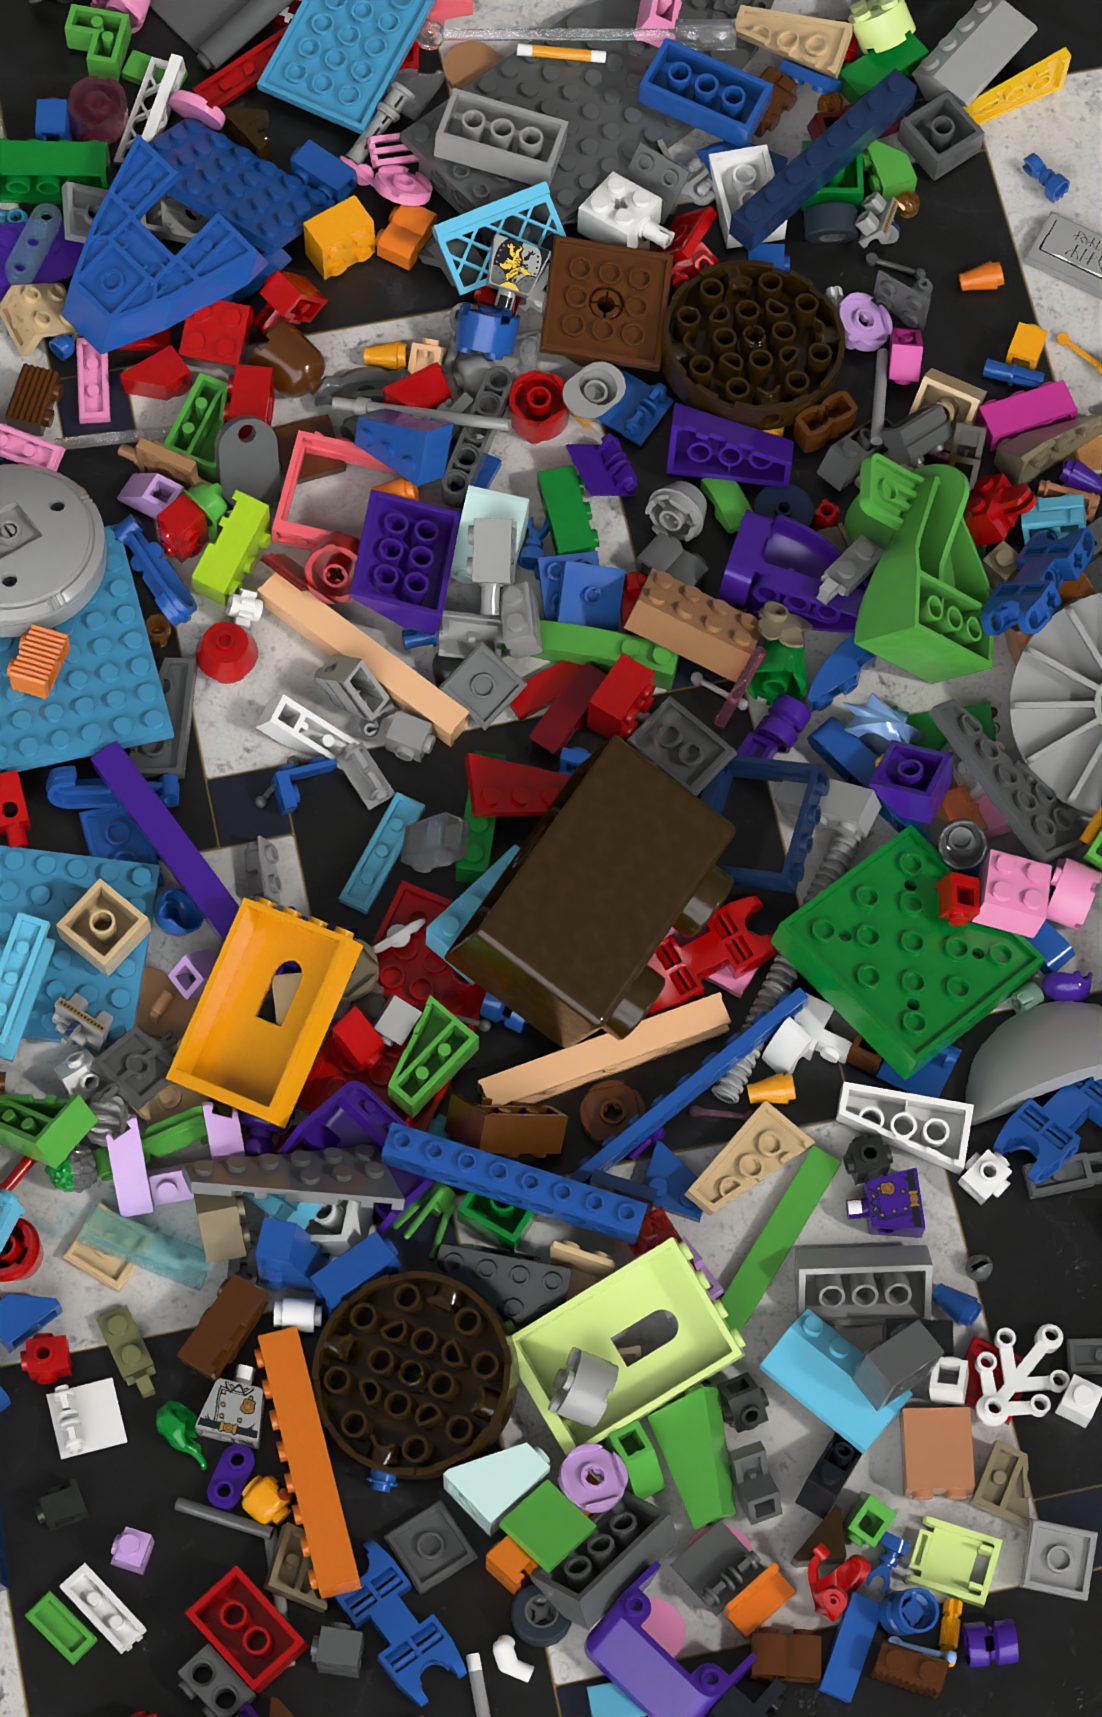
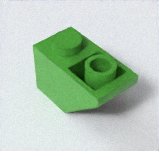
M875 140L862 152L863 169L867 168L869 173L868 180L872 193L877 191L884 200L893 196L898 199L913 195L917 177L908 155L880 141Z
M638 1420L607 1436L603 1445L611 1454L615 1452L619 1455L625 1464L628 1473L626 1486L631 1494L645 1500L666 1488L655 1449Z

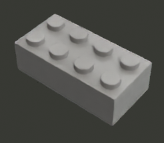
M453 88L436 133L434 156L530 185H537L546 181L548 188H550L566 143L569 122Z

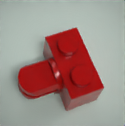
M277 270L267 277L264 283L265 286L259 292L268 303L254 319L253 325L268 338L266 335L283 321L298 325L301 321L310 323L328 302V299L305 276Z
M1004 473L981 477L975 483L963 513L970 535L979 547L1004 541L1010 527H1014L1018 515L1029 512L1037 503V498L1027 483L1012 486Z

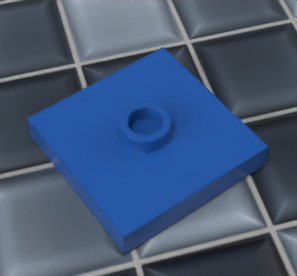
M563 561L555 622L589 626L614 632L618 631L626 569Z

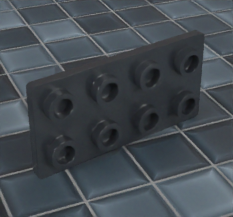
M442 1243L439 1249L435 1273L448 1276L463 1283L491 1304L504 1322L511 1319L514 1326L525 1328L566 1302L572 1270L569 1267L540 1262L541 1257L514 1253L481 1245H475L474 1249Z

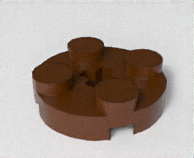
M617 1080L603 1081L594 1085L584 1097L580 1106V1122L585 1133L591 1138V1141L597 1145H602L610 1136L615 1134L618 1137L627 1129L625 1127L626 1124L637 1114L645 1115V1104L641 1095L635 1089L633 1090L626 1086L625 1083ZM609 1106H614L615 1111L621 1110L622 1115L617 1116L615 1121H611L610 1118H605L604 1116L608 1112Z

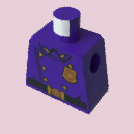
M917 1168L866 1181L863 1187V1198L846 1200L848 1220L866 1218L868 1232L871 1235L922 1237L926 1227Z

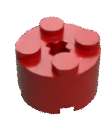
M540 370L529 371L519 376L511 387L508 402V418L511 419V427L518 435L525 438L531 444H538L557 437L568 425L569 409L565 405L562 396L565 382L558 375L551 372L550 375L540 373Z
M335 531L321 538L314 545L305 565V577L309 591L317 599L327 604L348 603L354 600L349 595L360 540L340 531Z

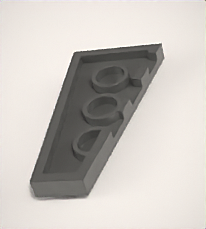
M164 658L158 675L172 723L174 738L129 748L131 751L129 758L144 778H159L167 773L176 774L179 779L185 778L198 668L196 658Z

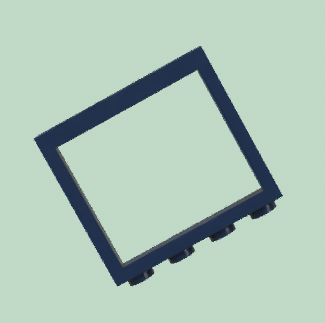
M736 755L703 789L700 799L721 815L733 777L774 782L790 781L807 783L808 785L782 873L719 866L734 877V886L796 893L798 883L804 877L806 855L812 850V835L815 825H818L821 819V807L818 805L821 796H826L829 792V778L819 764Z

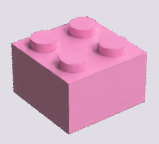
M991 849L978 871V878L980 879V914L973 918L972 922L1034 938L1047 916L1052 865Z

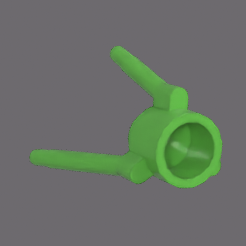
M436 1181L406 1215L393 1226L394 1229H398L423 1205L424 1208L404 1234V1238L409 1239L429 1213L434 1216H439L443 1213L428 1256L431 1261L435 1259L449 1218L456 1209L452 1204L456 1197L455 1192L447 1185Z

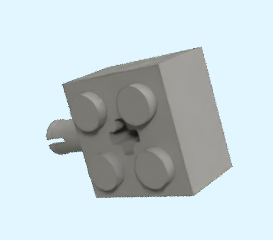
M474 518V525L468 526V544L473 545V557L467 558V576L472 577V582L481 586L480 615H500V587H503V584H515L517 522L512 519Z

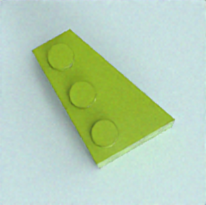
M238 490L235 491L232 497L235 500V506L229 518L222 516L218 525L222 526L223 529L213 544L209 542L191 577L193 591L225 607L227 606L230 594H239V589L243 585V578L247 573L251 574L258 562L257 556L262 549L266 550L272 541L269 505Z

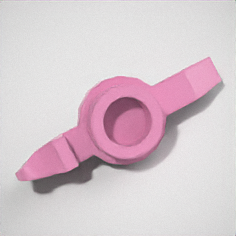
M344 156L339 157L341 161L356 170L357 184L361 186L370 184L374 187V171L370 165H357L352 159Z

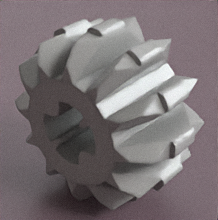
M94 1094L88 1106L98 1118V1122L87 1133V1136L92 1144L108 1147L106 1132L110 1131L115 1139L126 1131V1118H128L129 1112L127 1109L128 1102L122 1096L115 1094L103 1104L100 1102L101 1099L98 1101L96 1094Z

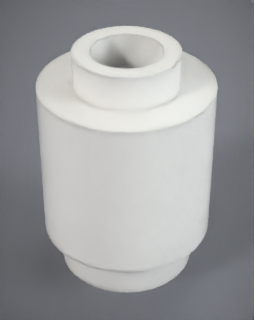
M284 1298L283 1301H275L274 1328H282L283 1330L297 1326L298 1332L314 1333L315 1326H321L322 1306H316V1299Z

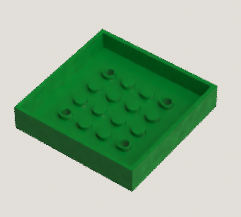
M909 825L782 921L770 941L790 964L905 1081L1006 1001L1020 986L1032 980L1046 960L1023 935L975 923L972 920L963 926H952L948 923L947 918L939 917L938 890H935V883L950 872H959L946 864L941 854L912 825ZM905 886L910 887L913 891L907 890ZM839 936L845 937L848 941H843ZM972 954L978 955L980 959L975 958ZM907 1005L913 1006L915 1010H911Z

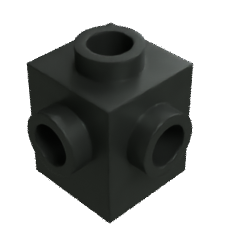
M865 1134L854 1138L852 1143H849L846 1155L843 1156V1161L847 1174H852L854 1184L858 1185L874 1178L886 1176L890 1164L893 1163V1156L889 1145L883 1144L881 1135L871 1137L870 1134ZM873 1155V1159H868L865 1156Z
M748 1372L717 1384L722 1400L723 1421L725 1423L731 1422L737 1433L752 1430L759 1424L769 1421L765 1407L769 1406L767 1395L762 1387H758Z

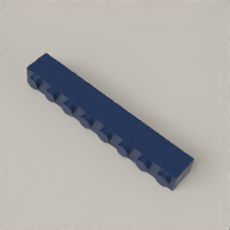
M896 68L892 70L731 215L729 234L752 252L913 106L917 86Z

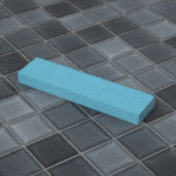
M396 792L342 890L339 902L368 915L425 810V804Z

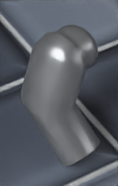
M391 699L387 701L372 721L361 717L359 733L364 738L370 739L375 737L379 731L382 719L396 713Z

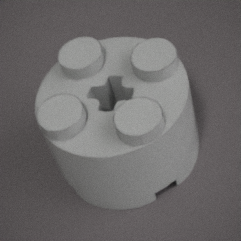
M572 1347L566 1361V1370L560 1368L554 1379L553 1387L558 1390L554 1392L548 1410L585 1426L595 1427L606 1410L608 1402L605 1400L609 1391L613 1392L619 1367L603 1358Z

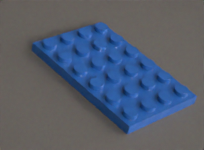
M187 117L148 142L181 176L166 192L167 195L210 220L219 212L249 243L269 255L274 254L304 232L303 222L335 206L336 201L328 200L322 191L305 185L298 177L282 171L272 162L259 159L248 148L239 146L229 140L224 134L215 132L203 125L198 119Z

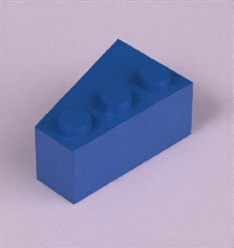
M385 408L358 417L354 444L414 485L419 486L444 477L454 423H439L433 421L432 418L413 417V414Z
M263 1217L255 1258L260 1283H265L264 1286L266 1288L282 1291L284 1287L314 1292L310 1277L331 1263L333 1256L330 1253H321L322 1246L319 1243L312 1245L310 1243L311 1236L297 1223Z

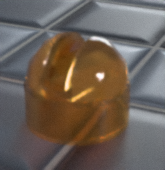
M913 191L902 192L897 198L899 202L897 212L903 217H913L920 208L919 196Z

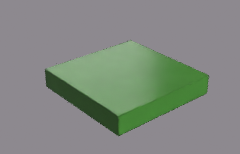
M547 1479L503 1518L499 1527L549 1573L595 1531L597 1525Z

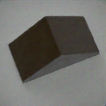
M835 1505L794 1555L790 1564L795 1568L808 1567L815 1555L811 1550L819 1542H822L831 1552L826 1559L820 1562L819 1566L841 1564L845 1561L847 1556L841 1509Z

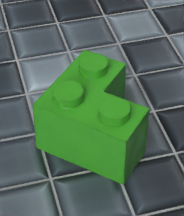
M71 4L64 28L68 48L88 52L86 60L89 78L118 83L132 36L129 14Z

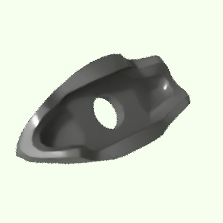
M371 366L352 369L339 377L325 376L322 379L324 381L322 386L315 394V406L332 405L334 397L348 399L365 397L370 398L372 402L384 403L383 387L409 376L411 373L403 367L388 371L380 367Z

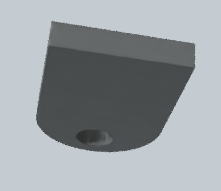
M240 415L232 418L223 425L215 440L217 483L221 485L224 491L223 500L227 504V511L233 510L235 506V500L232 497L236 490L265 504L279 502L281 490L278 444L275 432L264 420L254 415ZM244 425H251V434L247 438L240 439L238 437L240 428Z

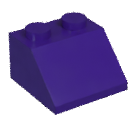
M891 740L869 782V788L873 789L900 817L931 824L953 781L952 754Z

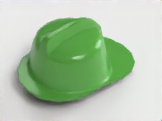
M199 482L188 490L181 489L182 494L185 493L205 512L209 539H216L217 525L228 510L227 504L223 500L224 491L221 485L215 483L210 486L205 482Z

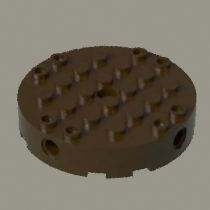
M758 260L723 262L699 271L698 276L689 282L685 281L672 296L665 313L661 334V366L664 375L677 396L691 408L761 431L793 425L801 411L814 405H821L831 395L836 385L845 350V332L840 315L826 294L822 295L813 287L811 280L792 269L789 273L774 268V263Z
M408 1271L407 1273L390 1276L385 1275L361 1286L362 1289L353 1294L348 1300L345 1299L333 1312L319 1337L315 1349L312 1380H314L315 1402L318 1414L324 1426L327 1427L337 1444L351 1457L375 1470L398 1478L421 1480L441 1477L450 1468L478 1459L493 1445L506 1427L518 1392L519 1363L512 1336L501 1316L491 1304L475 1291L453 1278L438 1273ZM419 1366L421 1377L414 1382H409L410 1372Z

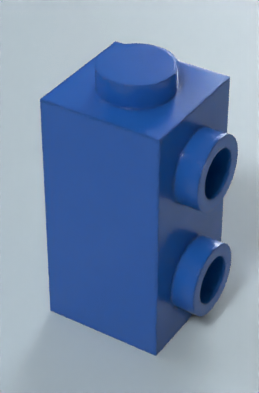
M310 139L302 147H297L290 158L292 176L298 177L305 185L322 191L328 200L336 201L335 205L344 201L357 187L356 170Z

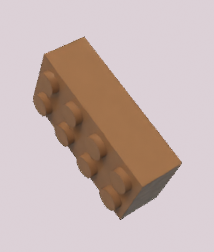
M652 568L624 626L625 629L735 683L738 682L747 666L761 634L757 627L759 620L752 614L743 613L729 606L727 602L715 599L701 592L697 587L686 585L674 579L670 574L660 572Z

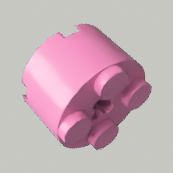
M1059 857L1050 885L1053 887L1050 886L1046 919L1079 931L1096 894L1095 887L1096 884L1100 883L1102 871L1067 857L1066 859Z

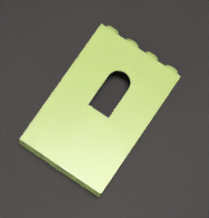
M671 1237L511 1335L518 1357L519 1376L566 1457L571 1450L580 1445L590 1443L601 1444L612 1432L636 1420H640L660 1406L681 1395L688 1388L699 1384L746 1355L742 1349L746 1345L743 1337L737 1328L732 1330L729 1328L724 1319L729 1316L728 1312L719 1298L714 1301L707 1291L711 1284L701 1269L696 1272L689 1260L694 1258L684 1240L678 1243L676 1238ZM668 1310L673 1313L678 1321L676 1336L668 1343L627 1367L611 1338L654 1311ZM572 1347L603 1358L619 1367L613 1392L609 1391L605 1400L608 1402V1405L595 1427L585 1426L548 1410L550 1400L554 1392L558 1390L553 1387L554 1379L560 1368L566 1370V1361Z

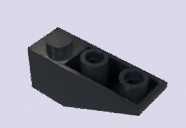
M835 1432L808 1476L795 1503L824 1519L863 1454Z

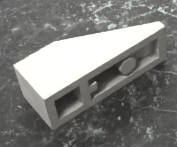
M284 694L268 701L255 728L277 742L313 758L326 756L327 760L334 759L346 752L345 748L354 742L357 745L360 744Z

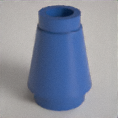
M940 1283L932 1294V1301L958 1326L962 1324L967 1328L972 1326L983 1307L977 1302L978 1299L976 1297L946 1286L943 1283Z

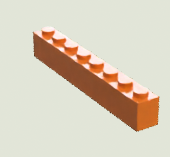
M297 1326L258 1336L260 1348L254 1349L258 1369L264 1367L266 1369L267 1379L261 1380L266 1400L273 1398L275 1409L270 1410L269 1415L273 1431L280 1429L283 1441L276 1442L281 1462L288 1460L290 1472L284 1473L288 1493L295 1492L298 1504L291 1506L296 1526L303 1524L306 1536L299 1537L304 1558L311 1556L313 1568L307 1570L312 1590L319 1588L321 1599L362 1589Z

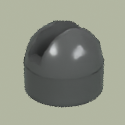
M982 1253L970 1256L965 1266L968 1277L978 1282L986 1280L993 1270L991 1259ZM981 1261L986 1262L985 1265L975 1271L973 1270L972 1266Z

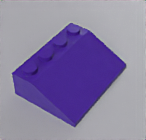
M371 489L349 597L404 628L435 635L443 616L462 512Z

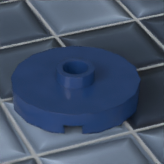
M789 484L788 488L778 486L764 488L756 496L752 510L753 512L772 517L773 521H775L778 514H781L809 528L814 516L811 498L807 492L793 484ZM785 507L789 511L783 513L779 511V508Z

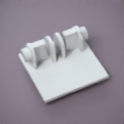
M113 1378L70 1389L68 1385H61L55 1388L54 1393L46 1394L61 1460L127 1443Z

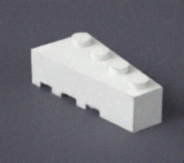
M843 1082L840 1090L836 1121L865 1134H870L872 1137L881 1135L883 1142L960 1175L964 1170L974 1105Z

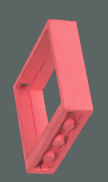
M298 430L272 527V542L312 551L314 545L321 538L330 535L332 531L287 521L305 453L342 460L345 463L392 474H400L365 452L348 438L338 437L335 439L323 436V434L317 431L313 434Z

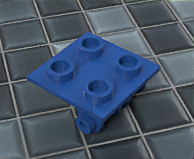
M623 370L621 373L626 383L624 396L615 406L595 419L642 446L674 400L666 396L667 388L662 383L650 386Z
M598 551L537 558L538 567L534 569V575L536 580H540L544 620L556 619L563 561L599 565Z
M949 1045L906 1081L884 1060L876 1078L906 1093L939 1098L962 1050Z

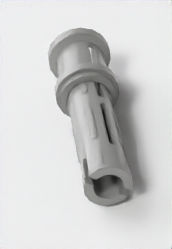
M396 81L391 84L392 89L384 101L377 104V113L368 124L364 133L359 136L345 155L346 158L352 159L357 165L362 164L369 155L367 139L371 136L383 135L392 122L399 121L401 118L399 114L409 101H413L415 98L411 91Z

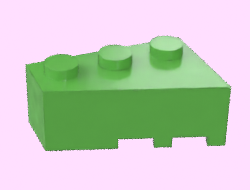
M200 372L163 444L170 451L177 454L185 453L193 458L197 464L198 476L202 480L215 484L217 483L215 440L218 432L226 423L224 421L225 402L229 403L230 394L227 393V382Z
M431 995L388 1084V1098L412 1119L479 1050V1036Z
M0 1094V1145L54 1169L66 1160L69 1153L98 1122V1118L79 1094H71L69 1099H58L55 1094H47L45 1099H34L31 1094Z

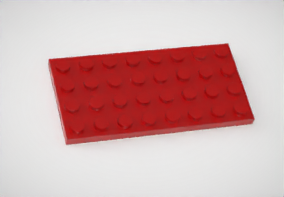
M402 880L371 947L386 939L388 929L393 925L402 924L406 926L419 919H425L426 922L416 933L410 934V941L406 946L401 948L391 946L382 952L375 953L379 968V979L376 985L363 998L354 1000L349 1004H343L332 1028L354 1006L362 1012L372 1025L392 994L415 1007L422 1014L431 995L452 1014L480 1020L481 1016L479 1013L487 991L476 983L470 984L425 944L426 928L454 901ZM416 1024L402 1046L396 1042L391 1047L385 1044L384 1060L376 1069H368L363 1075L334 1050L331 1028L298 1097L296 1109L310 1115L346 1083L359 1081L371 1089L409 1127L426 1132L431 1119H434L452 1078L412 1119L388 1098V1084L404 1050L407 1048ZM465 1024L473 1032L475 1031L476 1026Z

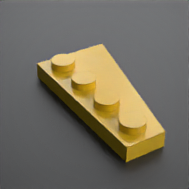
M1064 47L978 96L968 107L963 108L980 125L1063 89L1071 54Z

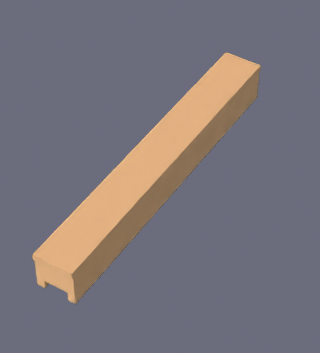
M279 569L273 573L262 587L259 586L257 589V597L263 600L264 608L328 656L341 655L362 659L386 691L392 703L404 713L432 723V734L448 746L452 747L457 737L469 725V721L466 719L469 711Z
M721 992L642 1020L623 1040H617L609 1033L573 1045L570 1048L562 1049L480 1079L477 1082V1091L482 1097L491 1098L492 1105H510L511 1101L536 1103L729 1032L728 1024L731 1023V1020L722 1001Z

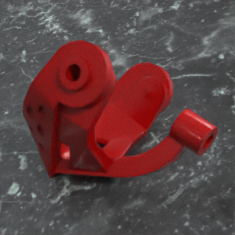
M819 1542L811 1550L815 1555L808 1565V1581L815 1605L814 1611L834 1622L847 1606L849 1593L856 1592L869 1575L871 1565L864 1556L854 1554L838 1565L832 1572L819 1579V1564L831 1553L822 1542Z

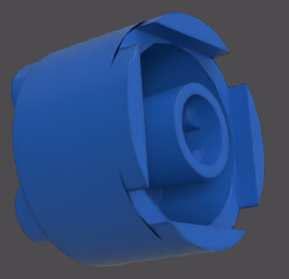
M471 303L461 304L454 342L457 343V351L464 353H473L474 350L485 352V357L492 360H503V356L513 354L520 315L517 314L512 317V311L501 310L486 304H479V309H470Z

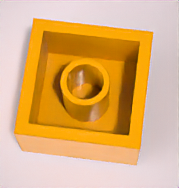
M355 195L303 222L305 254L324 280L331 276L342 274L349 266L357 262H364L375 253L374 221Z

